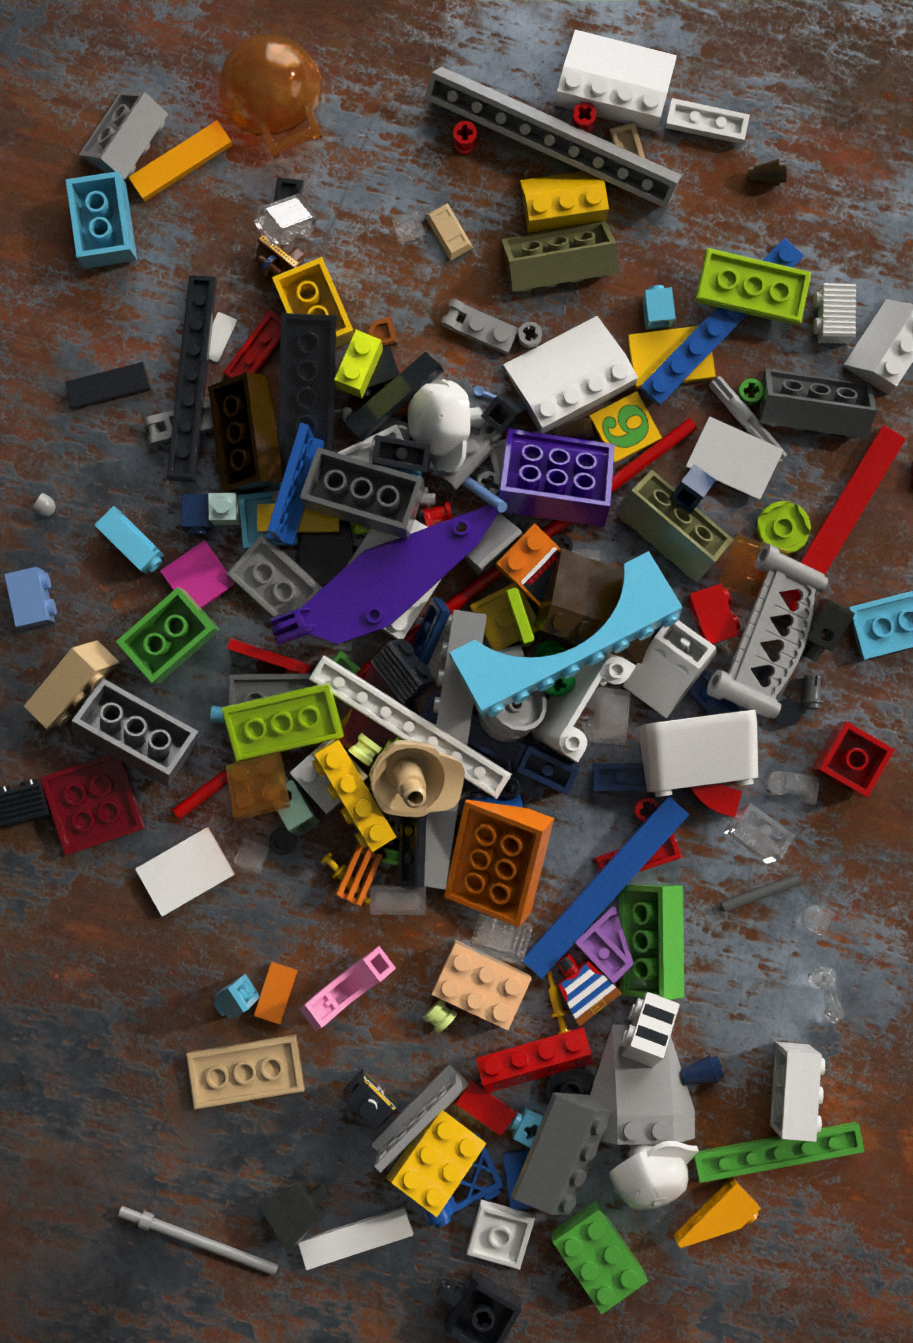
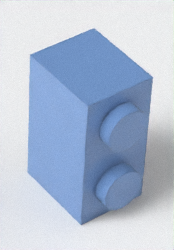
M38 567L4 574L14 622L17 628L25 630L55 623L54 615L57 614L54 600L50 599L48 589L51 588V581L48 573H45L44 570Z

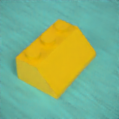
M578 171L520 180L528 233L606 221L609 205L605 182L603 179L592 174Z

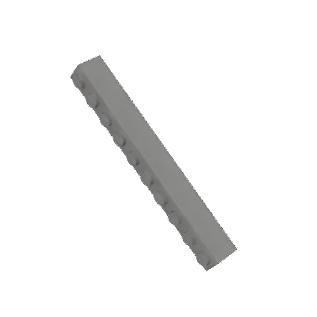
M442 66L431 74L424 99L664 208H667L682 177L681 174Z
M454 610L453 615H449L446 622L445 631H450L449 642H443L441 658L446 659L445 670L439 669L437 686H442L441 697L435 696L433 713H438L437 724L434 725L467 745L473 701L450 660V652L473 640L483 644L487 615ZM458 803L449 810L429 812L427 814L424 886L446 889Z

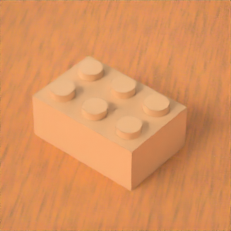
M455 940L433 987L432 995L509 1030L529 986L531 976Z

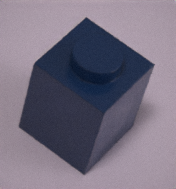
M694 464L669 499L691 514L716 479Z
M182 494L181 526L186 531H189L190 535H206V531H213V524L209 521L208 494Z

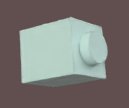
M208 493L209 521L214 526L241 525L239 496L236 493Z

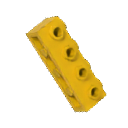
M334 740L312 753L315 759L311 762L319 776L324 774L329 782L326 788L334 801L339 799L343 809L340 812L347 824L353 823L358 831L354 836L362 849L367 847L368 850L373 852L396 838L341 742Z

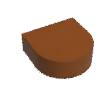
M392 317L378 319L371 323L368 335L381 339L383 348L398 345Z

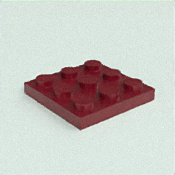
M109 754L40 777L65 856L146 829L125 763Z

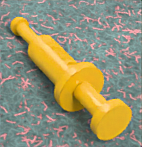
M329 852L320 862L322 864L326 862L335 871L332 877L334 879L337 877L341 881L347 866L343 864L339 867L331 858L333 854ZM350 876L346 886L348 889H350L354 880L352 876ZM360 884L358 885L357 890L355 892L357 894L360 890ZM365 896L364 903H370V898Z
M550 970L546 975L550 984L548 993L554 1012L551 1014V1018L557 1017L560 1032L557 1033L561 1034L571 1031V1029L567 1030L564 1015L569 1014V1012L564 1010L559 987L555 986L552 977L553 972Z

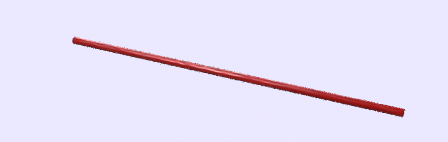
M688 418L612 476L611 493L695 431L697 426L694 421ZM553 520L542 531L551 539L573 522ZM495 565L445 602L451 611L450 615L453 614L454 610L461 608L503 576ZM416 624L409 629L404 640L412 645L420 625ZM373 657L359 667L361 671L357 676L363 680L368 667L375 669L370 663ZM231 765L172 808L175 815L182 819L235 779L227 770Z

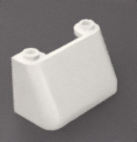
M608 653L604 655L605 658L601 662L590 666L588 663L580 667V671L574 675L576 680L575 687L570 693L560 697L550 695L547 700V712L543 721L532 730L534 739L570 762H579L586 750L587 738L583 732L574 727V724L598 684L605 686L609 682L617 685L624 683L630 677L636 665L622 657Z
M755 710L656 722L638 727L647 792H655L656 797L672 795V789L736 781L737 786L754 784L753 778H758L757 718Z

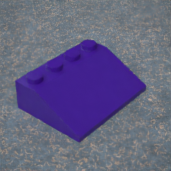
M508 428L498 498L507 504V509L504 512L605 527L611 503L615 444Z

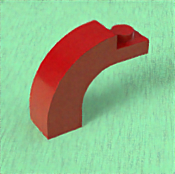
M720 783L687 787L691 795L707 809L735 818L742 795L741 790L727 787Z

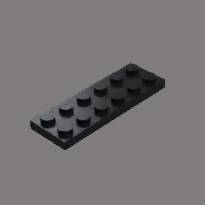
M281 313L278 444L283 478L300 422L309 425L314 438L325 442L323 449L333 452L337 316Z

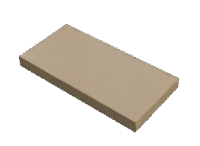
M296 1034L186 1053L194 1110L304 1092L305 1090Z

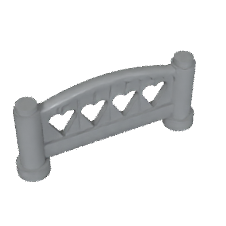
M767 543L761 548L755 561V568L766 574L728 673L717 670L713 674L707 687V694L718 700L724 698L746 709L755 710L757 714L766 718H776L781 710V704L778 703L776 697L799 662L811 627L815 592L821 593L826 588L828 578L823 573L781 554L779 548ZM798 590L801 597L796 602L797 608L794 612L789 610L779 592ZM790 616L791 624L787 627V635L785 637L779 634L770 617ZM779 640L781 642L782 648L777 652V661L772 662L762 648L761 642ZM763 665L771 666L772 675L768 677L769 682L766 687L760 685L751 668Z

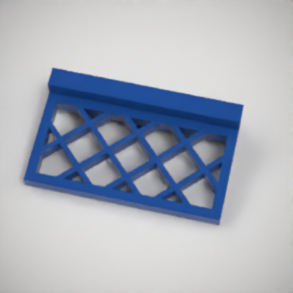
M300 422L266 538L293 547L305 511L300 495L317 447L323 449L325 445L323 440L314 438L308 424Z

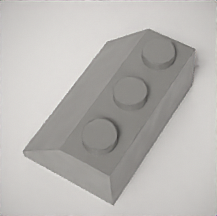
M121 90L79 153V156L105 173L119 171L122 178L126 179L135 171V164L140 156L149 150V142L153 136L164 127V120L168 113L145 92Z

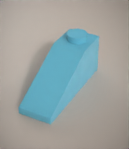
M244 974L213 996L216 1000L214 1005L222 1016L226 1015L228 1019H231L247 1011L259 999L260 995L247 975Z

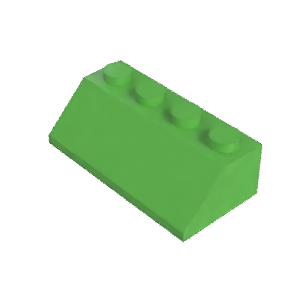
M627 884L619 893V920L634 966L620 978L621 995L642 998L649 992L668 1000L683 998V885Z

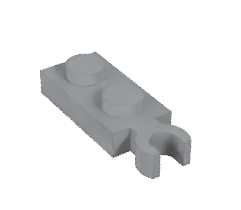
M488 422L485 423L478 436L473 433L469 436L466 458L463 465L455 470L436 471V473L457 490L493 452L490 445L499 442L503 434H500L496 429L494 430Z

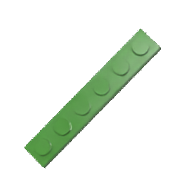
M850 1122L821 1128V1132L817 1133L816 1142L782 1139L780 1136L701 1150L694 1156L698 1181L702 1183L864 1152L859 1124L857 1122Z

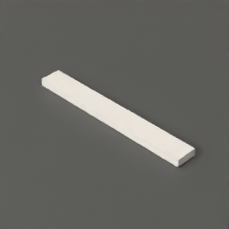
M327 656L321 658L309 680L317 685L330 682L334 696L403 740L430 744L439 753L457 759L464 767V779L496 799L512 775Z

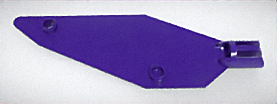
M488 505L411 533L408 540L397 538L364 550L301 608L269 619L270 625L273 626V635L277 636L275 638L276 644L281 645L309 634L339 645L391 626L480 543L498 515V511ZM462 526L467 528L464 532H458V529Z

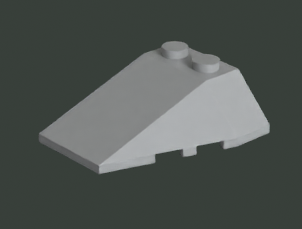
M612 1024L590 1093L591 1097L612 1111L608 1127L603 1133L600 1142L616 1145H657L666 1141L684 1142L694 1139L695 1109L682 1075L671 1035L664 1058L654 1067H650L621 1056L624 1047L619 1046L624 1030H627L631 1024Z

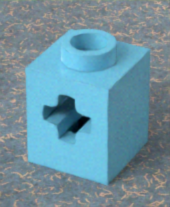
M663 285L649 287L648 290L644 291L642 297L645 330L672 327L676 319L672 287L664 288Z
M524 1107L521 1114L517 1112L510 1126L513 1129V1139L531 1148L537 1132L531 1131L530 1134H527L526 1127L531 1128L534 1124L538 1131L543 1116Z

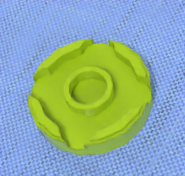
M779 501L770 504L762 510L757 518L755 531L758 541L762 546L769 543L779 548L781 554L787 555L796 552L805 545L809 537L811 524L809 516L802 507L789 503V501Z

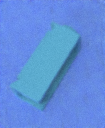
M115 506L95 524L143 573L153 572L162 564L161 559L165 555Z

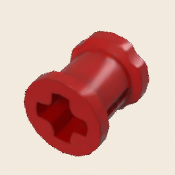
M589 102L577 104L573 110L571 125L591 134L596 119V108Z
M461 121L453 129V146L460 155H469L476 149L477 130L473 123ZM466 136L468 140H462V137Z
M445 502L443 506L422 507L427 527L452 519L449 502Z

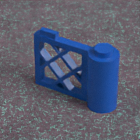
M485 1146L480 1153L478 1162L472 1164L476 1168L471 1183L464 1180L460 1182V1184L469 1187L466 1198L455 1203L453 1196H451L438 1217L419 1204L429 1226L435 1225L436 1228H440L451 1221L450 1216L454 1212L482 1197L488 1201L501 1194L499 1188L503 1187V1183ZM483 1158L485 1159L487 1166L481 1165ZM480 1169L491 1172L495 1181L486 1187L475 1184ZM473 1189L479 1190V1191H477V1192H475V1193L472 1194Z

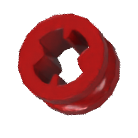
M648 797L639 799L634 805V814L639 820L645 821L647 819L645 818L646 814H640V809L643 808L642 803L648 802V805L652 804L655 810L658 806L657 801Z

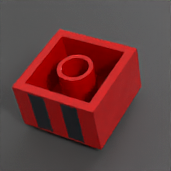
M847 721L838 722L812 770L858 797H869L895 749Z

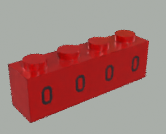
M584 1027L476 1058L486 1094L593 1063Z

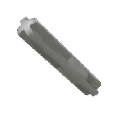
M721 376L711 381L709 385L711 390L750 435L783 449ZM783 451L778 463L786 458L787 453Z

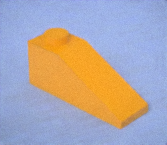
M730 1177L673 1237L680 1248L741 1229L745 1224H751L757 1218L758 1211L761 1208L754 1198L733 1177Z

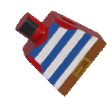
M567 954L556 963L565 975L557 982V985L579 1026L622 994L617 986L587 959L577 965L573 958Z

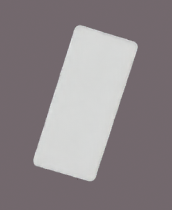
M220 312L217 313L212 325L209 359L215 362L219 361L237 322L236 319Z

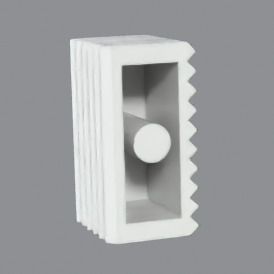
M823 283L818 292L814 294L813 305L814 308H818V318L814 319L813 333L818 334V343L849 344L856 335V284Z

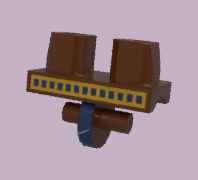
M277 231L268 237L262 233L257 238V242H259L256 254L259 256L257 261L262 264L260 273L263 276L267 277L271 273L279 275L304 263L305 254L298 248H293L289 253L283 250L286 240Z

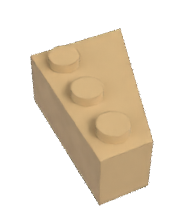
M98 640L73 647L24 707L46 729L56 725L61 727L71 718L72 715L70 713L87 699L88 695L96 688L102 678L105 679L120 662Z

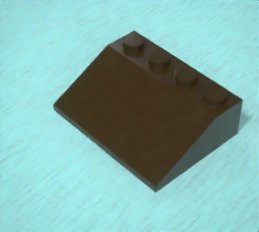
M560 548L533 626L580 644L585 642L604 626L614 612L622 593L623 570ZM651 636L644 640L637 638L629 642L630 645L623 651L618 653L612 651L610 654L642 664Z

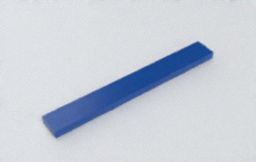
M667 795L526 952L521 961L543 979L689 814Z

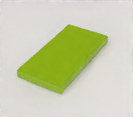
M707 248L704 254L694 302L799 326L802 322L812 272Z
M330 682L233 704L221 709L236 762L338 739L344 736Z

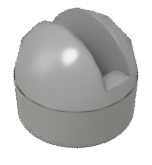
M42 493L35 502L32 512L39 516H50L55 511V502L50 496Z

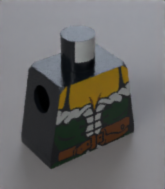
M364 1069L343 1089L346 1104L372 1130L381 1127L400 1107V1104Z

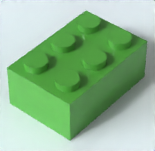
M177 587L116 642L151 683L160 684L215 636L220 629L186 590Z
M597 1200L551 1231L553 1244L601 1314L648 1282L644 1269Z

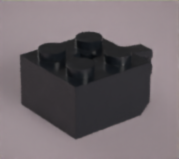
M474 1269L471 1270L464 1284L458 1283L456 1287L443 1280L437 1290V1296L448 1302L446 1307L449 1311L444 1319V1329L464 1343H504L522 1310L520 1296ZM483 1311L488 1312V1314H487V1313H483L482 1316H479V1315H478L479 1312H480V1313H482Z

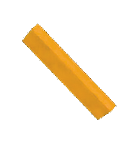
M216 120L130 175L129 179L145 202L233 146L232 141Z

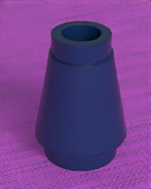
M708 1055L681 1069L686 1086L690 1084L717 1083L719 1079L725 1078L718 1055L714 1057Z

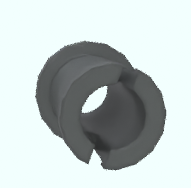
M803 676L804 699L801 700V703L804 704V709H821V704H823V700H821L822 676Z

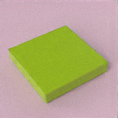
M515 587L506 591L505 598L521 647L525 648L532 645L534 636L519 590Z

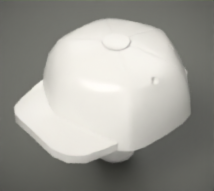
M445 379L435 380L430 384H425L410 400L408 405L409 432L415 442L431 444L429 455L432 466L436 471L455 470L463 465L466 458L470 427L480 428L483 425L484 419L481 417L483 411L480 407L469 408L468 395L457 383Z
M677 1141L661 1142L655 1146L629 1145L631 1149L628 1152L629 1159L622 1162L609 1173L614 1191L629 1207L635 1210L659 1208L671 1203L686 1191L688 1183V1168L686 1164L699 1153L697 1146H690Z

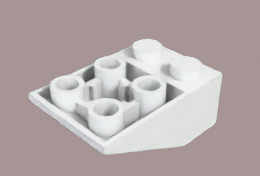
M679 620L669 627L664 628L663 626L648 646L642 664L637 663L623 687L667 719L717 655L716 647Z

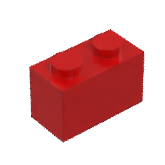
M722 584L691 593L686 597L698 633L705 640L714 645L739 635L740 623L736 614L732 615L729 607L731 597L728 590L723 589Z

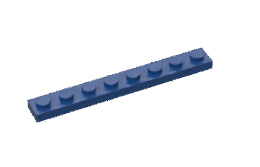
M784 238L762 261L793 268L804 255ZM717 307L639 389L659 407L748 314Z

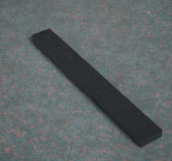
M189 275L167 470L168 481L196 483L217 288L215 276Z

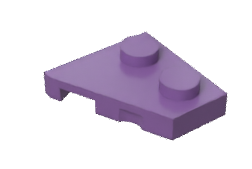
M612 906L575 944L615 984L634 966L616 908Z

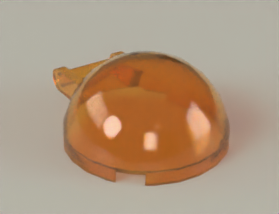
M258 34L240 42L227 56L219 75V99L223 112L230 123L243 134L248 132L255 136L263 135L273 159L279 157V153L313 138L316 141L322 139L313 113L316 111L319 101H322L323 82L319 69L309 52L299 43L277 34ZM307 120L310 128L274 143L271 135L289 132Z

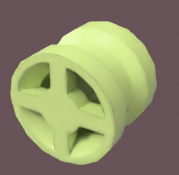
M360 733L356 745L348 749L352 755L369 767L373 763L372 758L375 754H380L383 750L363 733Z
M439 999L425 1013L423 1019L426 1022H431L434 1025V1030L439 1034L453 1021L457 1012L453 1009H448L445 1006V1001Z

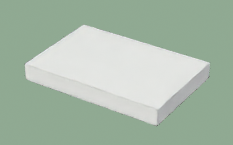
M709 417L686 467L691 469L695 464L716 479V481L760 500L784 450Z
M209 827L135 869L161 916L170 913L235 875Z

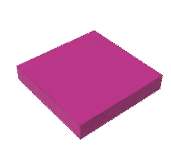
M205 540L161 570V573L173 590L177 587L186 590L201 609L237 585L226 574L227 570Z

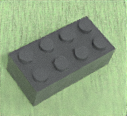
M317 447L300 495V500L304 509L408 540L425 487L424 480L421 477Z
M102 678L72 720L73 735L166 787H169L197 745V730Z

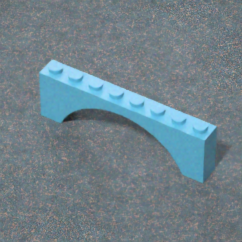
M648 551L624 564L622 593L614 612L597 633L580 645L555 655L528 658L506 655L473 640L451 651L450 660L481 717L483 718L487 715L494 717L503 712L504 707L512 702L519 704L530 697V693L538 689L540 691L549 689L555 684V680L563 676L565 679L574 676L580 671V667L588 663L590 666L601 662L605 658L604 655L612 651L615 653L623 651L630 645L629 642L637 638L639 640L648 638L654 633V629L662 625L666 628L675 624L679 620L678 617H680L683 607Z

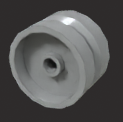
M538 689L530 693V697L519 704L514 702L504 707L503 712L494 717L487 715L482 718L477 710V717L481 727L490 737L500 742L513 743L522 740L545 717L547 699L544 692Z

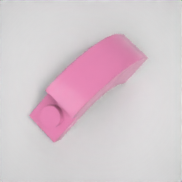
M379 946L333 979L312 996L299 1010L313 1029L318 1031L345 1007L380 983L396 968Z

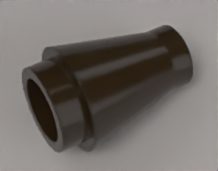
M778 158L755 166H748V183L780 186V183H786V160L780 161Z
M582 416L561 426L554 427L556 436L583 440L594 439L591 417L584 418Z

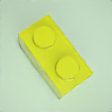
M355 330L334 379L337 389L363 398L383 351L381 339Z

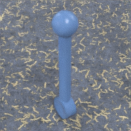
M476 386L473 391L476 397L484 396L494 400L497 396L484 391L482 386ZM518 403V405H520L524 410H526V406L524 403Z

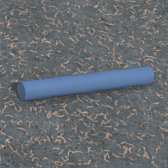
M468 477L462 483L463 486L497 511L502 513L507 509V504L471 477Z

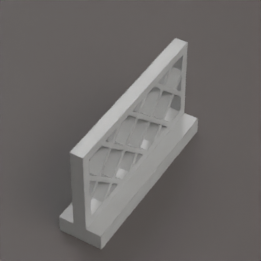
M450 1063L371 1142V1146L377 1151L374 1167L380 1173L388 1164L391 1165L441 1110L444 1111L469 1085V1082Z

